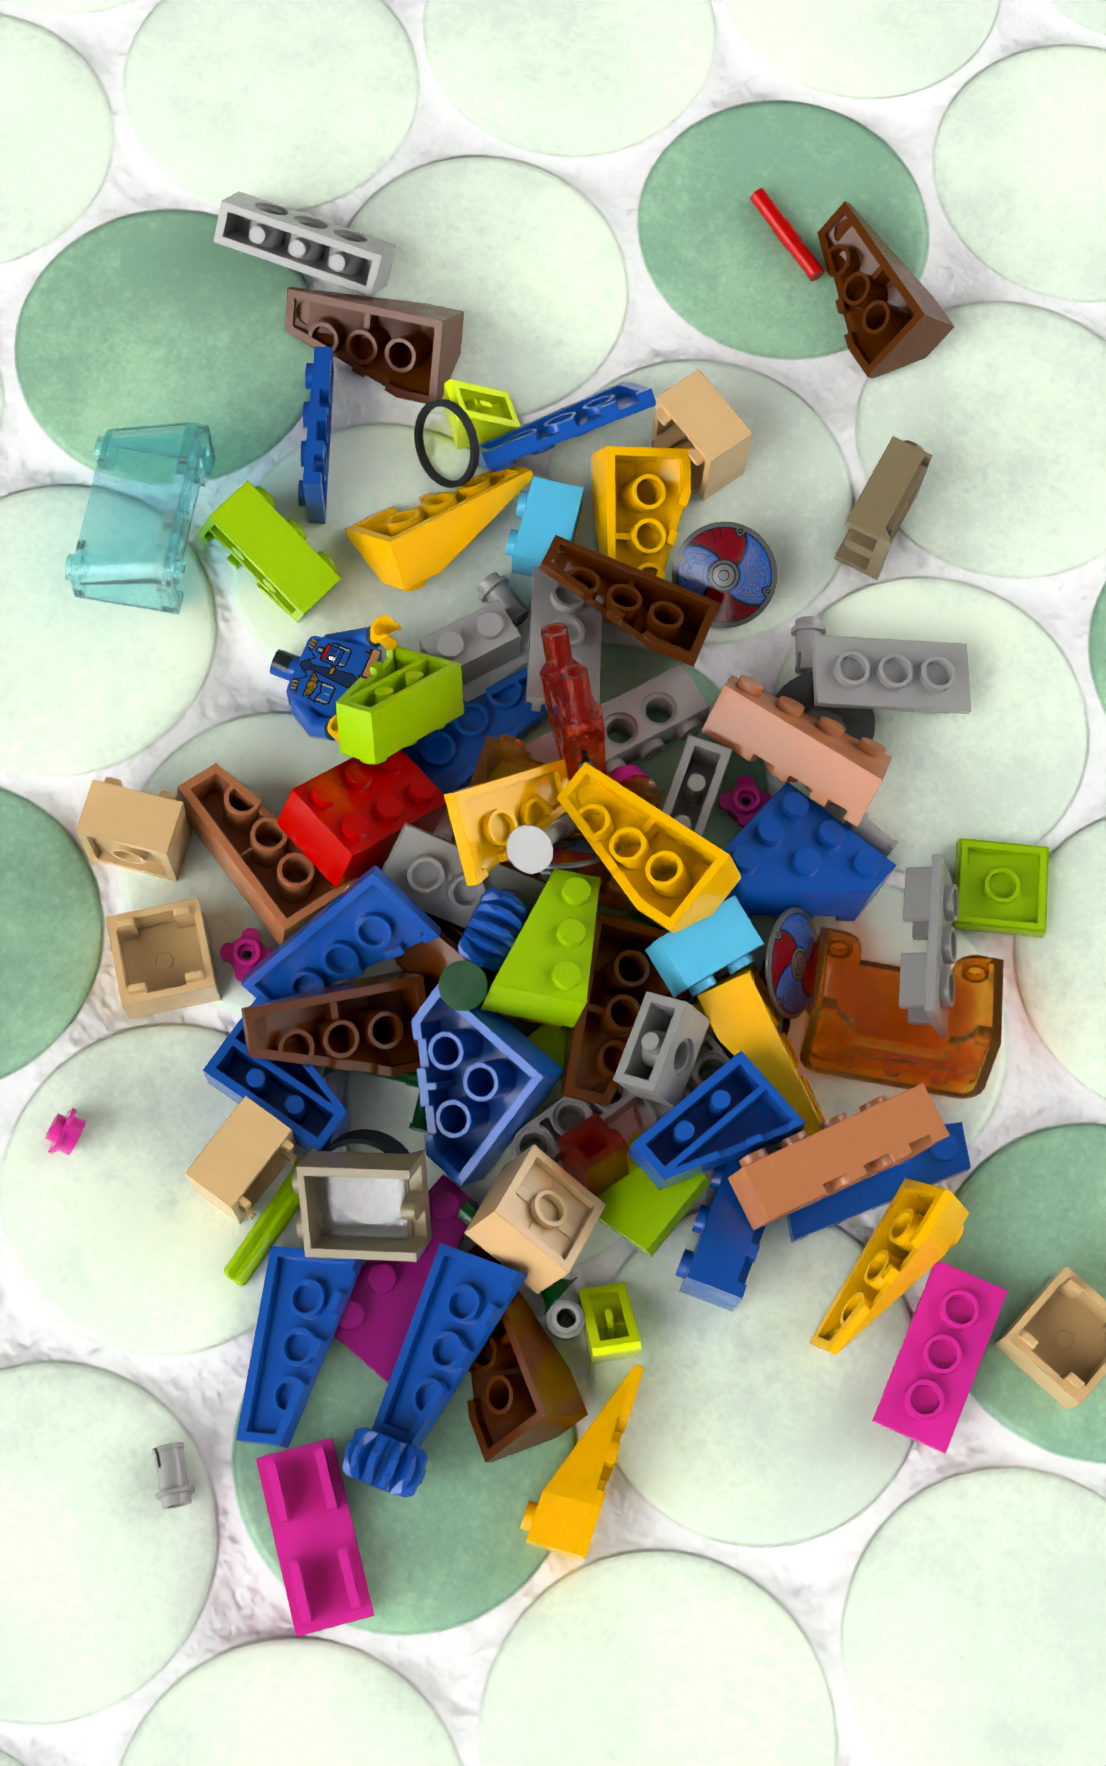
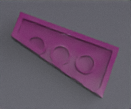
M444 1174L428 1191L432 1240L417 1262L367 1260L361 1268L334 1335L337 1340L387 1384L390 1381L440 1243L458 1249L466 1235L464 1232L468 1226L456 1214L469 1199L479 1207L477 1202ZM404 1221L396 1229H405Z

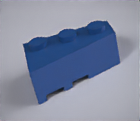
M260 994L251 1006L265 1003ZM243 1018L240 1019L203 1069L210 1085L238 1104L247 1096L292 1129L296 1143L308 1152L312 1148H317V1151H324L335 1139L343 1135L350 1125L348 1111L313 1065L249 1057L247 1054Z
M740 1051L632 1142L628 1155L654 1185L661 1190L779 1143L801 1132L806 1123L747 1056Z
M743 1157L714 1168L710 1178L711 1184L708 1186L716 1190L710 1207L701 1204L691 1230L700 1234L694 1251L685 1248L675 1274L683 1278L680 1292L732 1312L743 1298L747 1287L745 1283L752 1263L756 1260L760 1248L759 1244L766 1227L765 1225L753 1231L728 1180V1177L742 1168L739 1160Z

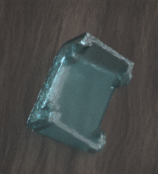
M183 422L109 428L104 436L97 437L94 449V460L97 462L92 487L75 554L68 555L65 565V579L71 581L75 597L180 614L184 593L183 591L176 590L175 585L179 584L181 573H185L184 553L200 486L205 487L206 476H212L216 459L208 425Z

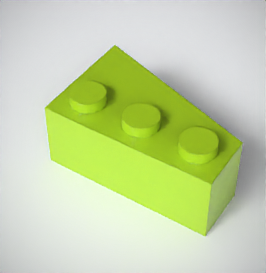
M247 480L209 515L198 535L207 543L213 538L220 542L231 553L227 557V561L236 569L243 565L258 581L256 584L257 588L293 620L298 622L341 580L336 573L338 568L327 554L322 551L316 553L305 541L307 538L306 533L294 520L290 518L285 520L275 510L276 503L261 486L254 487Z
M399 646L392 651L386 649L387 658L384 662L375 661L370 666V676L366 680L358 678L336 701L340 753L360 759L365 764H379L386 761L392 754L416 744L420 738L435 730L444 728L447 723L463 715L464 703L460 663Z
M554 869L494 979L481 1010L574 1028L587 1003L600 877Z

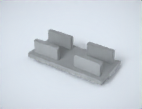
M534 566L526 702L531 703V711L540 712L542 704L576 708L575 716L577 717L586 713V710L598 711L602 614L540 570V566Z
M813 635L811 637L815 706L944 714H969L971 712L967 644Z
M405 822L382 868V871L424 912L463 928H466L484 892L491 887L501 891L506 890L516 895L517 899L527 903L528 912L523 922L524 926L547 883L500 862L488 872L489 876L479 885L467 886L457 844Z
M932 854L931 867L906 868L903 919L905 922H913V939L928 940L927 952L901 953L900 1009H908L909 1025H932L938 1037H948L949 1007H953L955 1001V980L951 964H955L957 957L956 932L952 925L953 921L958 919L959 898L957 886L951 878L942 855Z

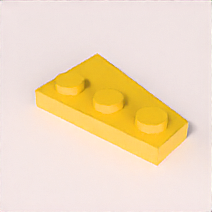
M563 760L551 761L444 794L467 886L479 885L489 876V871L500 862L509 859L506 850L507 840L511 832L516 828L532 825L544 830L566 812L557 800V796L569 783Z

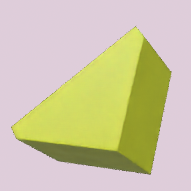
M449 379L444 383V399L455 402L467 413L476 430L479 444L520 427L508 392ZM445 408V415L457 449L469 447L468 435L462 422L451 410Z
M625 1282L578 1289L580 1307L585 1314L584 1332L590 1364L637 1357L642 1349L641 1340Z

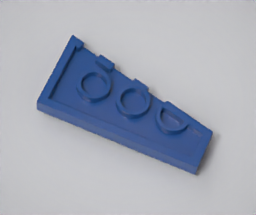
M315 346L313 363H306L305 386L306 389H311L310 402L304 401L303 427L307 428L306 441H301V467H304L303 480H299L298 505L306 507L308 523L326 524L334 385L332 347Z
M622 381L480 444L478 466L492 469L493 472L505 470L515 465L517 458L530 453L532 455L543 453L552 449L556 443L584 435L593 429L656 406L653 391L648 387Z
M526 667L489 686L482 695L468 702L463 700V715L447 723L444 728L427 734L417 740L416 744L405 747L402 750L443 794H447L469 786L559 706L542 704L540 712L531 711V703L526 702Z
M374 865L244 975L241 985L255 998L260 994L265 1002L325 988L344 978L348 981L364 973L365 968L384 959L390 961L405 954L407 948L422 941L426 944L440 937L441 927L381 869Z
M962 1122L944 1124L950 1136L912 1159L787 1215L791 1243L827 1227L830 1228L866 1211L889 1204L905 1178L935 1185L967 1172L971 1166Z
M440 1243L372 1429L407 1444L421 1447L528 1275Z
M279 1246L270 1247L236 1440L244 1443L289 1447L365 1260L305 1257L304 1249Z

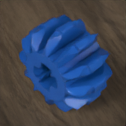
M495 887L487 889L476 905L459 941V955L469 959V961L480 968L483 966L491 971L500 968L516 941L523 922L527 917V903L517 899L516 895L506 890L501 891Z
M364 1427L356 1429L352 1439L348 1441L343 1454L345 1458L341 1468L346 1475L353 1479L406 1498L413 1496L418 1486L422 1483L426 1473L425 1467L428 1455L417 1446Z

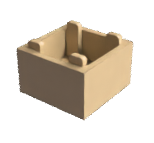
M699 369L657 396L651 433V447L691 449L688 454L691 459V494L697 493L704 501L744 474L753 433Z
M106 777L104 782L92 780L76 828V833L89 860L177 882L193 833L183 802L177 801L175 793L161 791L159 796L122 787L121 780Z
M198 898L106 917L121 1003L129 1020L221 1000L205 916Z
M245 1096L191 1164L185 1175L197 1193L241 1224L246 1216L253 1220L257 1215L252 1208L288 1162L294 1165L297 1163L299 1157L295 1155V1152L298 1150V1146L292 1129Z
M533 1144L502 1168L464 1233L503 1266L527 1274L528 1276L524 1283L538 1294L569 1274L606 1204Z
M1065 1266L1053 1274L997 1339L994 1345L1066 1410L1074 1408L1086 1399L1106 1375V1300L1068 1266Z

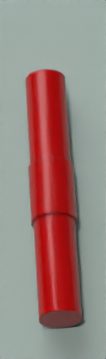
M763 188L756 190L750 196L752 203L811 281L819 279L825 270Z

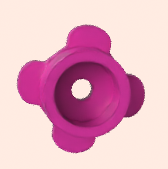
M744 775L737 779L736 786L730 792H724L720 795L719 806L722 810L727 811L728 815L740 827L744 828L770 801L772 796L769 793L760 791L755 786L754 779ZM742 799H749L750 804H742Z
M254 928L245 929L239 939L233 943L223 944L220 949L221 959L231 964L235 971V978L242 982L244 975L273 952L272 949L266 948L260 940V932ZM247 951L252 953L249 959L243 957V954Z
M72 1108L69 1110L66 1116L59 1113L55 1116L45 1139L52 1142L48 1150L49 1153L53 1154L59 1150L67 1155L71 1154L86 1124L85 1120L75 1116L76 1109Z

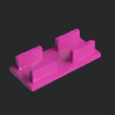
M941 1261L934 1264L872 1422L945 1454L1008 1291Z
M333 1438L256 1458L296 1637L375 1616Z

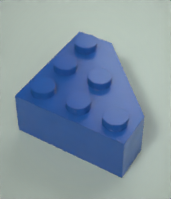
M787 782L723 849V851L731 855L742 877L725 900L735 895L749 919L753 915H775L777 920L786 909L798 907L806 911L811 919L813 916H835L836 921H854L878 894L896 867V864Z
M438 983L411 1020L413 1040H418L421 1067L417 1068L421 1107L425 1106L428 1134L424 1135L426 1156L462 1187L485 1178L513 1141L515 1134L529 1120L565 1071L500 1013L481 1010L485 1000L476 1008L468 1011H458L449 1007L441 998Z

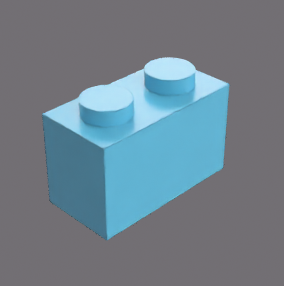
M533 476L529 492L521 490L516 509V516L522 517L519 530H510L505 553L512 556V573L532 577L534 566H541V562L555 535L574 542L583 506V487Z
M734 895L723 901L713 915L674 934L672 932L665 934L647 947L645 951L674 998L689 990L692 997H695L717 983L713 977L714 974L726 968L729 974L732 975L754 962L755 960L750 953L763 945L764 942Z

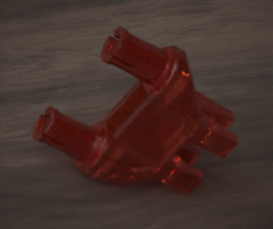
M564 623L545 625L541 628V636L546 663L540 670V678L557 753L560 760L564 761L569 780L578 771V764L582 761L581 752L585 750L589 759H592V767L606 775V732L603 712L600 704H597L592 696L587 667L579 664L572 657L567 625Z

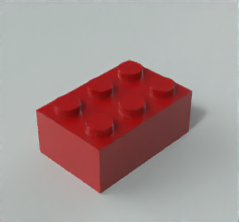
M401 749L379 764H365L360 759L352 757L293 788L276 824L337 889L367 872L374 865L378 866L385 862L405 822L434 833L447 805L441 790Z

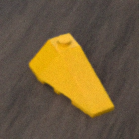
M605 446L592 453V503L598 553L661 579L665 578L664 570L671 548L675 546L679 533L677 528L683 509L687 507L691 494V459L688 456L691 449ZM605 617V624H615Z
M511 466L498 472L490 470L472 477L469 482L457 487V492H442L438 494L430 492L419 496L421 505L399 513H397L395 506L381 510L345 528L347 537L383 584L402 589V591L406 592L420 589L426 585L428 578L440 573L532 480V470L517 466Z
M586 762L557 796L559 803L636 909L673 934L713 915L742 878L730 854Z
M752 962L732 975L729 972L716 979L717 983L699 993L697 997L700 1002L694 1004V1007L710 1019L707 1029L713 1028L717 1039L734 1056L740 1051L747 1056L806 1123L803 1129L809 1135L821 1131L819 1125L826 1120L805 1075H798L796 1068L799 1067V1062L791 1039L784 1032L778 1033L776 1026L779 1025L777 1017L779 1014L772 1006L767 985L764 979L759 976L760 970L756 962Z
M907 1178L904 1179L809 1343L830 1354L837 1355L936 1264L950 1247L959 1241L964 1231L963 1223L969 1212L953 1193L945 1188Z
M636 1364L633 1366L544 1488L539 1502L528 1501L520 1529L529 1531L525 1543L581 1562L586 1558L606 1495L604 1490L617 1459L622 1433L624 1434L644 1367Z

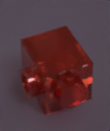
M597 1113L558 1138L563 1169L595 1196H598L629 1174L626 1155L629 1152V1147L626 1141L616 1129H611Z

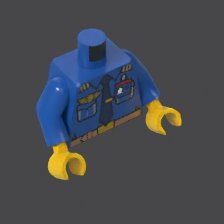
M383 615L375 619L372 625L368 627L325 634L323 637L312 636L308 639L301 657L281 649L277 650L270 666V674L290 681L286 692L288 703L291 706V713L310 737L330 741L336 740L339 744L336 701L358 678L366 680L370 676V666L375 661L383 663L382 650L378 649L379 646L382 645L391 651L396 649L398 642L389 634L395 630L400 631L402 627L392 618Z

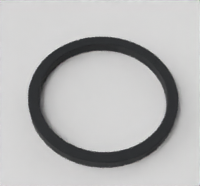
M439 399L427 403L420 410L414 428L415 448L419 461L428 476L437 484L446 488L462 486L471 480L476 472L479 461V442L474 425L467 413L453 401ZM436 407H444L451 410L460 419L468 435L470 444L469 464L464 475L455 481L441 476L431 465L425 451L423 441L424 424L428 414Z

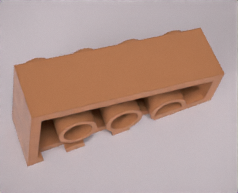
M731 675L724 684L701 732L725 747L732 749L733 752L748 761L756 762L759 757L767 761L765 767L771 772V775L784 783H796L798 781L803 783L811 793L810 799L823 807H826L828 803L839 805L847 810L844 819L858 827L883 781L892 759L891 756L885 753V747L872 739L862 737L861 740H858L844 732L845 727L831 718L821 717L819 720L803 712L805 707L792 698L781 696L778 699L764 692V686L751 677L741 675L737 678Z
M217 763L177 787V801L183 802L192 829L279 946L338 897L348 885H352L358 880L355 878L336 889L276 824L278 817L261 804V799Z
M924 1083L887 1100L884 1095L861 1105L859 1107L860 1113L847 1118L845 1113L832 1117L819 1125L821 1131L810 1136L807 1135L805 1130L798 1132L779 1142L782 1149L770 1155L763 1148L740 1159L739 1163L742 1168L728 1177V1180L753 1231L912 1159L950 1136Z

